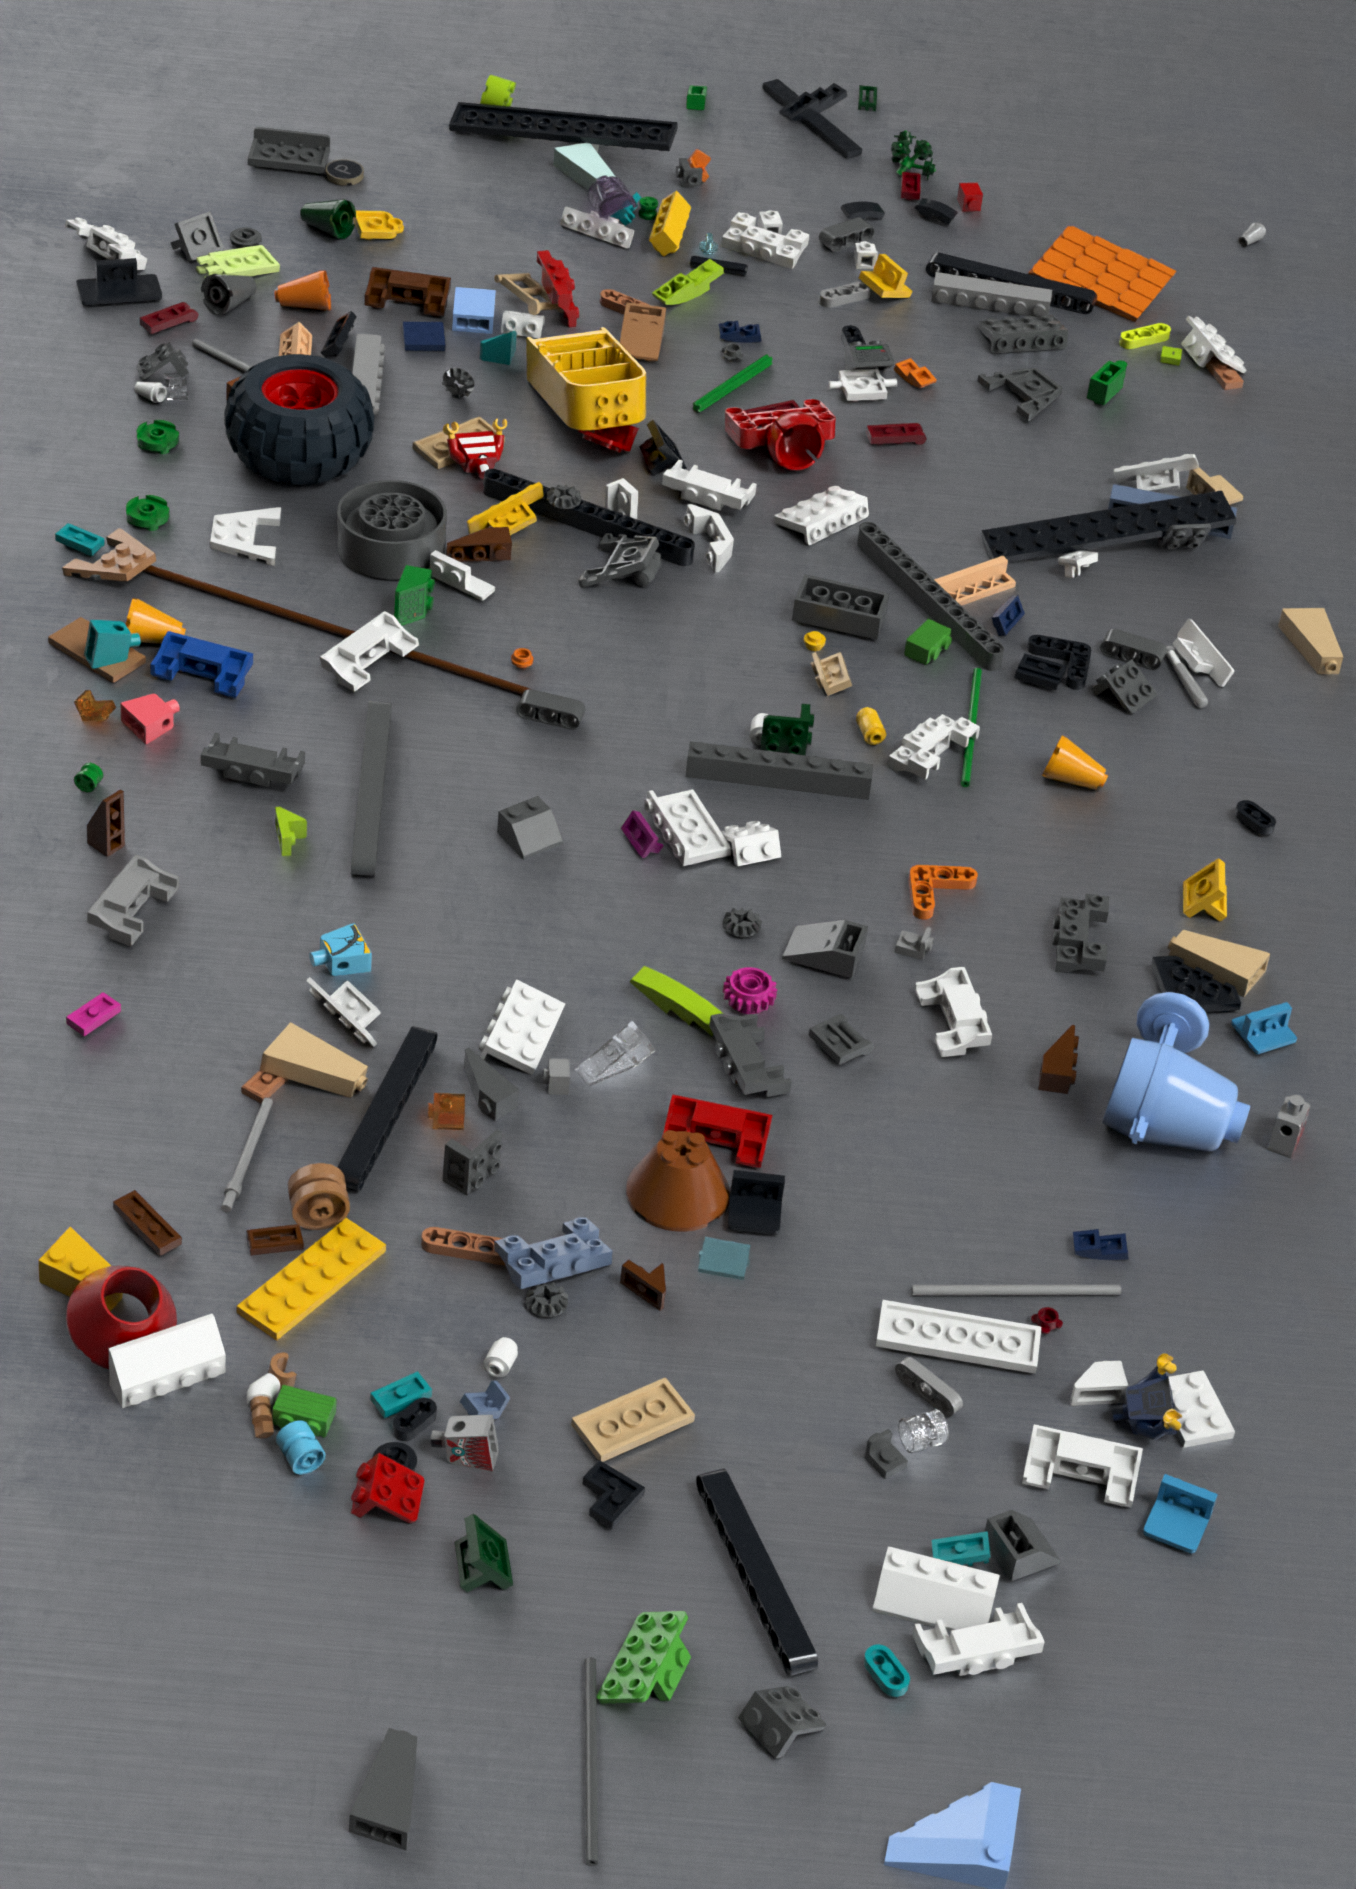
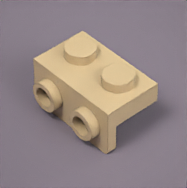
M816 652L812 653L814 662H811V666L815 675L818 674L815 679L819 688H824L827 696L852 686L841 652L822 660L819 659Z

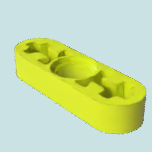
M1157 323L1124 331L1120 335L1119 345L1125 349H1135L1167 341L1170 337L1171 328L1167 324Z

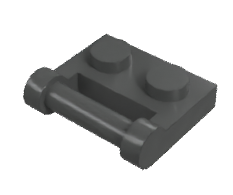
M843 1014L832 1017L809 1029V1036L839 1065L862 1054L868 1055L874 1049V1044L869 1039L865 1040L848 1023V1019Z

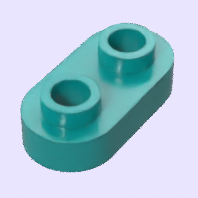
M880 1644L870 1646L864 1656V1667L887 1695L893 1697L904 1695L908 1691L910 1675L888 1647Z

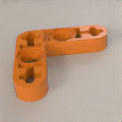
M912 866L908 881L913 915L922 920L930 919L933 916L935 907L933 888L973 889L977 882V871L971 867ZM943 875L948 877V879H941L938 876ZM917 890H922V891L927 892V894H920V893H917L916 891H917Z

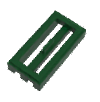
M859 85L858 110L865 107L866 111L872 108V111L876 112L877 87ZM863 90H866L865 102H862ZM870 91H873V103L869 102Z

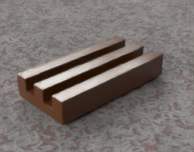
M298 1224L246 1230L250 1256L304 1250L302 1233Z

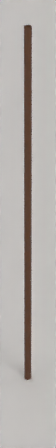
M150 565L143 570V572L345 638L356 632L160 567ZM414 650L404 656L520 695L525 690L531 689Z

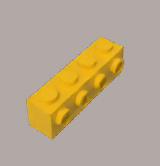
M677 190L662 200L649 237L653 248L660 252L663 257L669 253L673 254L679 249V243L683 237L682 234L686 228V222L691 210V206Z

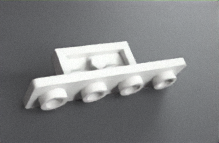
M567 206L564 208L560 221L561 226L627 249L630 248L635 232L633 229L619 224V219L608 216V219L602 218V213L591 210V213H585Z
M1184 454L1180 457L1163 458L1158 461L1142 462L1132 466H1121L1120 468L1113 469V474L1118 483L1137 480V489L1164 493L1180 490L1179 472L1198 469L1199 463L1195 454Z
M436 550L430 554V568L428 569L432 570V577L481 601L485 600L495 591V586L472 576L471 567Z
M1187 619L1178 632V637L1172 643L1178 650L1177 654L1187 661L1188 667L1193 672L1209 674L1219 687H1224L1233 675L1234 669L1192 619Z
M310 977L306 980L311 986L308 990L317 1001L323 999L325 1001L323 1005L332 1015L338 1013L341 1016L339 1021L348 1030L351 1027L356 1030L354 1035L363 1044L368 1042L373 1047L377 1045L365 1028L381 1012L348 980L331 996Z

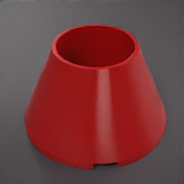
M118 1265L98 1269L81 1280L69 1299L66 1323L68 1333L75 1347L89 1357L94 1364L109 1369V1348L176 1326L177 1314L171 1295L158 1279L143 1269ZM115 1293L132 1295L145 1306L148 1318L139 1322H126L118 1319L108 1310L104 1298Z

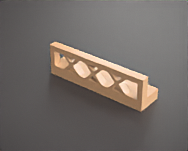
M300 322L280 334L279 356L290 354L311 355L312 334Z
M1004 556L934 579L961 606L1011 589L1016 585V581L1006 573L1008 560ZM999 579H1002V580L1005 581V583H1000V582H995V581H996V580H999ZM979 586H986V587H990V588H988V589H983V588H977V587H979ZM962 592H968V593H973V594H971V595H965V594H960V593H962Z

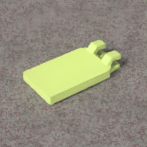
M263 245L208 253V255L197 257L196 260L199 265H203L196 266V271L199 274L256 276L275 273L280 270V264Z

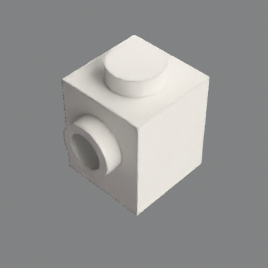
M768 210L766 212H759L757 227L782 235L783 223L778 211Z

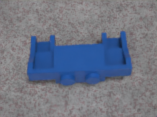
M168 631L163 638L157 655L150 664L151 675L172 681L180 670L215 680L216 693L236 698L245 685L246 674L253 665V653Z

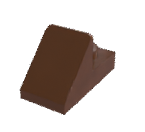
M627 1260L622 1264L620 1283L659 1311L664 1309L666 1294L664 1264L661 1263L650 1273L631 1260Z

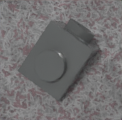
M679 158V166H676V177L680 179L682 187L701 186L702 168H691L687 158Z

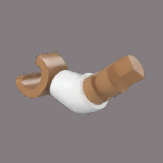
M285 1352L278 1353L272 1357L268 1373L250 1384L247 1391V1406L251 1408L252 1424L254 1425L255 1437L263 1439L273 1435L272 1412L270 1410L273 1397L282 1389V1385L294 1387L297 1374L293 1371L284 1373L289 1355Z

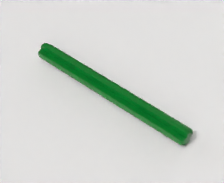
M768 354L762 356L694 401L692 409L696 410L697 413L702 412L771 366L772 356L769 357Z

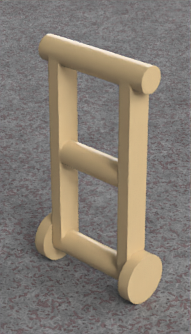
M529 273L495 275V282L501 283L528 305L530 314L537 315L541 310H558L559 313H563V309L558 304L551 303L544 287L532 279ZM522 281L530 288H520L514 282ZM540 295L547 302H539L538 299H534L532 296Z

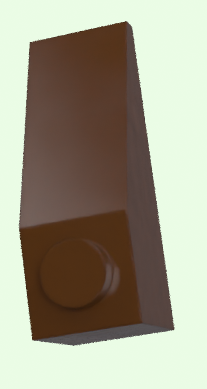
M121 789L102 800L87 824V844L106 857L125 846L124 791Z

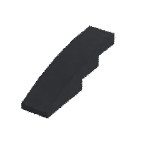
M835 83L825 90L819 87L811 94L805 91L779 110V114L791 122L806 119L821 113L846 98L847 91Z

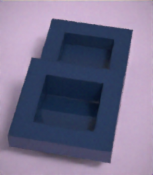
M1099 1229L1073 1232L1075 1255L1098 1260L1129 1259L1126 1233L1099 1236Z

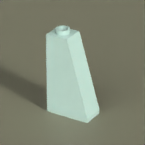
M590 143L554 148L553 165L597 197L615 194L616 176Z

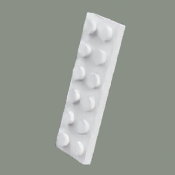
M882 1300L876 1347L1036 1374L1041 1327Z

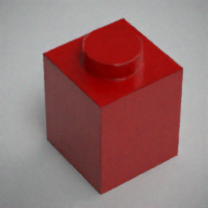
M978 182L959 183L957 201L962 212L981 211L983 193Z

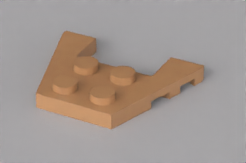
M118 528L106 537L107 544L116 547L115 549L102 555L93 564L75 558L63 566L62 570L65 576H71L72 573H80L81 577L84 578L100 575L101 579L129 581L156 562V556L149 548L123 529Z

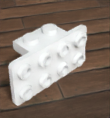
M1187 316L1186 320L1193 329L1182 341L1181 345L1199 366L1204 368L1215 354L1220 361L1242 373L1247 371L1243 366V360L1234 355L1235 351L1225 344L1226 340L1222 336L1216 334L1217 329L1211 324L1205 325L1198 317L1192 318Z

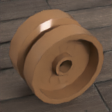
M325 1163L309 1164L299 1168L291 1175L287 1183L288 1194L291 1202L292 1217L298 1225L305 1229L323 1230L338 1225L347 1217L350 1211V1202L346 1191L345 1176L339 1168Z

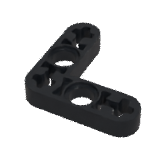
M1032 635L1029 637L1027 645L1029 653L1069 661L1066 685L1074 690H1081L1085 687L1091 656V647L1088 644L1044 635Z

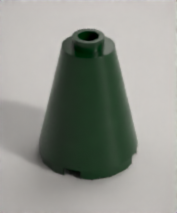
M345 199L304 204L300 210V216L303 222L337 239H346L354 230L355 224L352 223L353 217L356 218V210L353 203Z

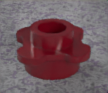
M1050 1307L1041 1308L1038 1314L1031 1316V1322L1040 1326L1041 1333L1049 1334L1053 1329H1060L1063 1325L1062 1320L1059 1319L1058 1312Z

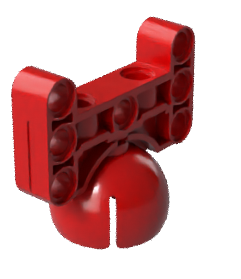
M817 399L805 400L803 408L746 413L743 409L737 407L725 410V432L740 448L751 449L767 444L771 458L778 465L788 470H802L812 466L815 461L806 451L809 450L815 458L819 459L824 450L825 440L835 438L836 417Z

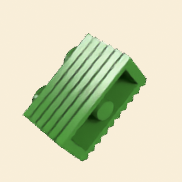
M927 619L925 623L907 638L904 655L927 665L932 659L936 660L941 650L949 648L952 641L950 637L951 629L931 619Z
M282 1385V1389L273 1406V1424L283 1428L294 1421H305L315 1436L325 1438L336 1414L337 1398Z

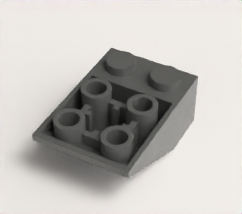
M848 920L798 925L792 933L782 959L852 978L865 948L868 926Z

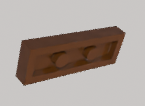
M136 1190L113 1201V1209L159 1256L182 1245V1237Z

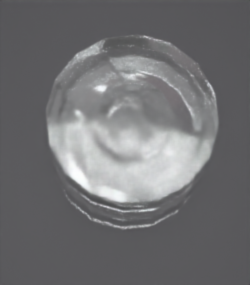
M939 1409L922 1412L920 1416L912 1415L899 1420L898 1432L900 1440L908 1453H915L925 1450L927 1446L935 1447L948 1442V1425Z

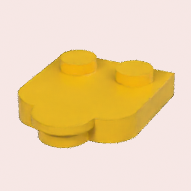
M356 210V218L353 217L360 238L367 240L392 239L404 231L403 221L394 218L385 211Z

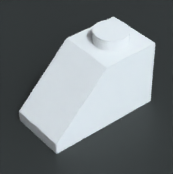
M1094 1362L1074 1384L1070 1400L1071 1406L1124 1403L1128 1383L1122 1362Z

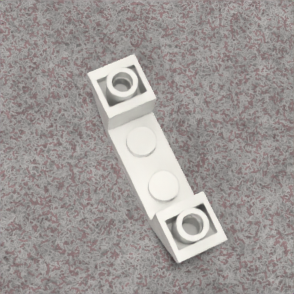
M689 504L687 505V513L684 514L685 525L689 527L692 534L708 532V535L713 538L714 542L709 543V552L706 553V560L712 566L715 573L720 572L732 556L734 538L718 513Z

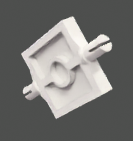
M878 369L839 371V381L828 382L829 390L841 389L847 401L887 399L888 392L886 387H897L896 378L885 379L880 375Z

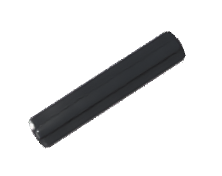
M692 256L690 266L697 268L711 258ZM711 259L723 267L724 273L742 276L747 274V264Z

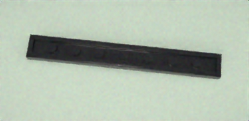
M779 79L763 83V89L784 107L799 97ZM820 113L801 120L846 159L862 154V148Z

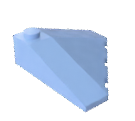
M991 1782L983 1786L979 1792L971 1796L966 1795L949 1804L947 1809L937 1814L932 1813L915 1822L913 1827L902 1833L898 1831L889 1836L884 1865L988 1889H1005L1014 1844L1021 1788Z

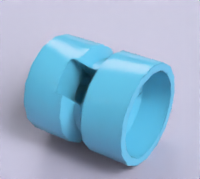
M294 1421L287 1424L276 1436V1443L296 1474L302 1475L313 1472L319 1468L326 1458L325 1451L318 1440L315 1439L314 1433L305 1421Z

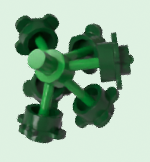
M906 130L900 132L899 135H894V138H897V142H893L891 145L893 155L891 159L893 162H899L900 164L896 173L901 176L902 172H906L907 169L910 170L912 167L922 169V175L927 176L926 180L929 179V175L933 176L934 172H936L935 164H932L933 158H931V161H926L928 157L933 156L932 147L929 142L917 140L914 147V155L910 157L911 150L909 145L912 144V139H916V136H911V132ZM917 158L922 161L925 160L924 166L914 164Z

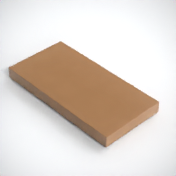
M82 617L48 636L49 644L112 683H115L146 663V656L130 647L126 661L92 669L84 656L90 622Z

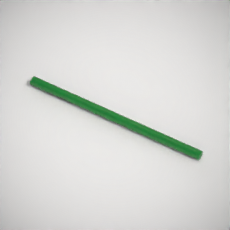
M980 668L973 669L968 720L974 724L977 722L982 675ZM969 737L968 746L964 749L961 777L962 787L970 786L975 741L972 737Z

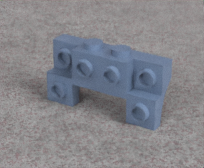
M578 1217L564 1222L562 1232L565 1234L564 1236L528 1245L518 1235H511L494 1241V1250L504 1261L512 1282L519 1289L611 1265L613 1251L599 1239V1228L586 1217Z

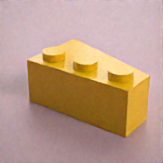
M69 1227L38 1260L39 1282L71 1297L76 1286L87 1275L111 1265L74 1229ZM123 1293L111 1294L104 1298L109 1311L123 1298Z

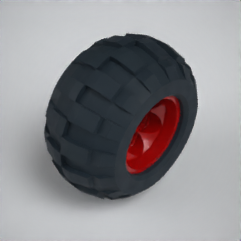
M290 354L262 361L250 367L247 372L241 375L238 381H235L227 399L224 411V424L233 452L237 453L239 459L250 470L280 483L311 485L344 475L359 462L361 457H364L372 440L375 416L365 385H362L360 380L350 370L322 357Z

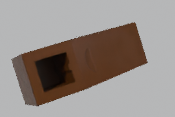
M509 527L485 528L448 542L446 556L459 562L511 560L512 540Z
M1071 1025L1043 1055L1039 1072L1038 1090L1068 1094L1070 1085H1075L1077 1070H1072V1067L1076 1068L1078 1053H1074V1050L1077 1051L1079 1036H1075V1025Z

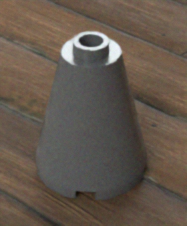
M209 275L203 280L201 286V293L204 292L205 299H202L203 303L213 314H225L255 294L256 282L251 276Z

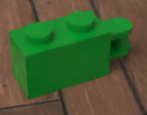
M1118 360L1115 363L1108 361L1090 378L1086 398L1101 405H1105L1123 388L1127 362Z

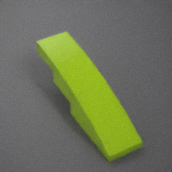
M643 966L629 981L666 1014L672 1010L688 1025L694 1021L709 1035H714L709 1027L710 1017L722 1012L688 987L646 966Z

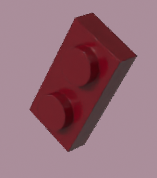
M902 172L901 198L920 200L921 174Z

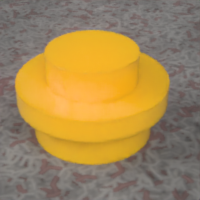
M812 631L805 634L804 643L807 649L819 651L825 645L826 638L820 632Z

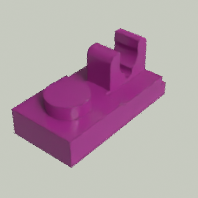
M632 810L622 825L621 830L642 858L647 857L650 852L659 854L663 844L657 843L658 837L642 814Z

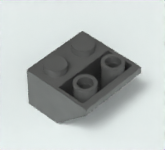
M1014 1510L987 1518L985 1532H988L990 1551L1011 1581L1060 1564L1059 1557L1031 1518Z

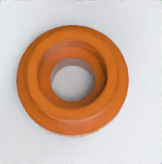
M526 648L516 649L511 656V663L518 668L531 666L533 664L531 651Z

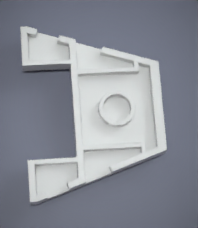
M281 507L214 515L210 549L232 555H237L238 553L249 556L250 560L257 561L259 558L266 560V564L274 566L276 547L254 545L257 525L280 526Z

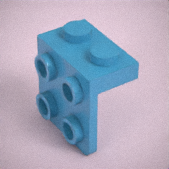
M1165 1474L1161 1481L1156 1502L1144 1526V1535L1188 1553H1195L1212 1516L1218 1494Z

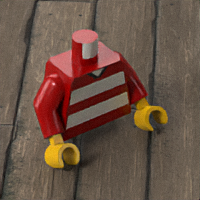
M498 418L493 421L492 426L496 430V434L493 431L454 434L459 429L458 423H451L452 431L449 428V424H445L443 432L449 437L447 444L450 458L461 465L464 472H477L479 478L484 479V472L488 469H494L495 463L499 462L504 448L502 430L507 426L506 419H503L502 427L497 425Z

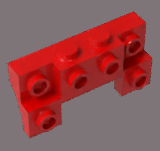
M549 250L537 251L536 262L542 267L541 283L551 303L558 304L563 309V317L568 318L569 328L576 327L579 309L573 303L574 279L570 278L569 270L567 267L565 268L562 260L552 258Z
M672 1094L663 1134L669 1130L700 1133L705 1137V1142L738 1148L737 1164L761 1168L773 1115Z

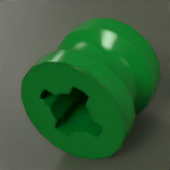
M642 197L639 200L641 208L638 211V216L645 220L655 219L657 217L656 208L658 207V200L654 197Z
M85 763L75 775L74 783L81 791L92 792L103 779V771L94 763Z

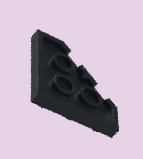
M1156 956L1152 958L1151 965L1162 993L1184 994L1195 1000L1205 1012L1240 1010L1241 1001L1235 986L1228 982L1222 984L1214 980V975L1199 967L1193 969L1184 964V959L1178 956Z

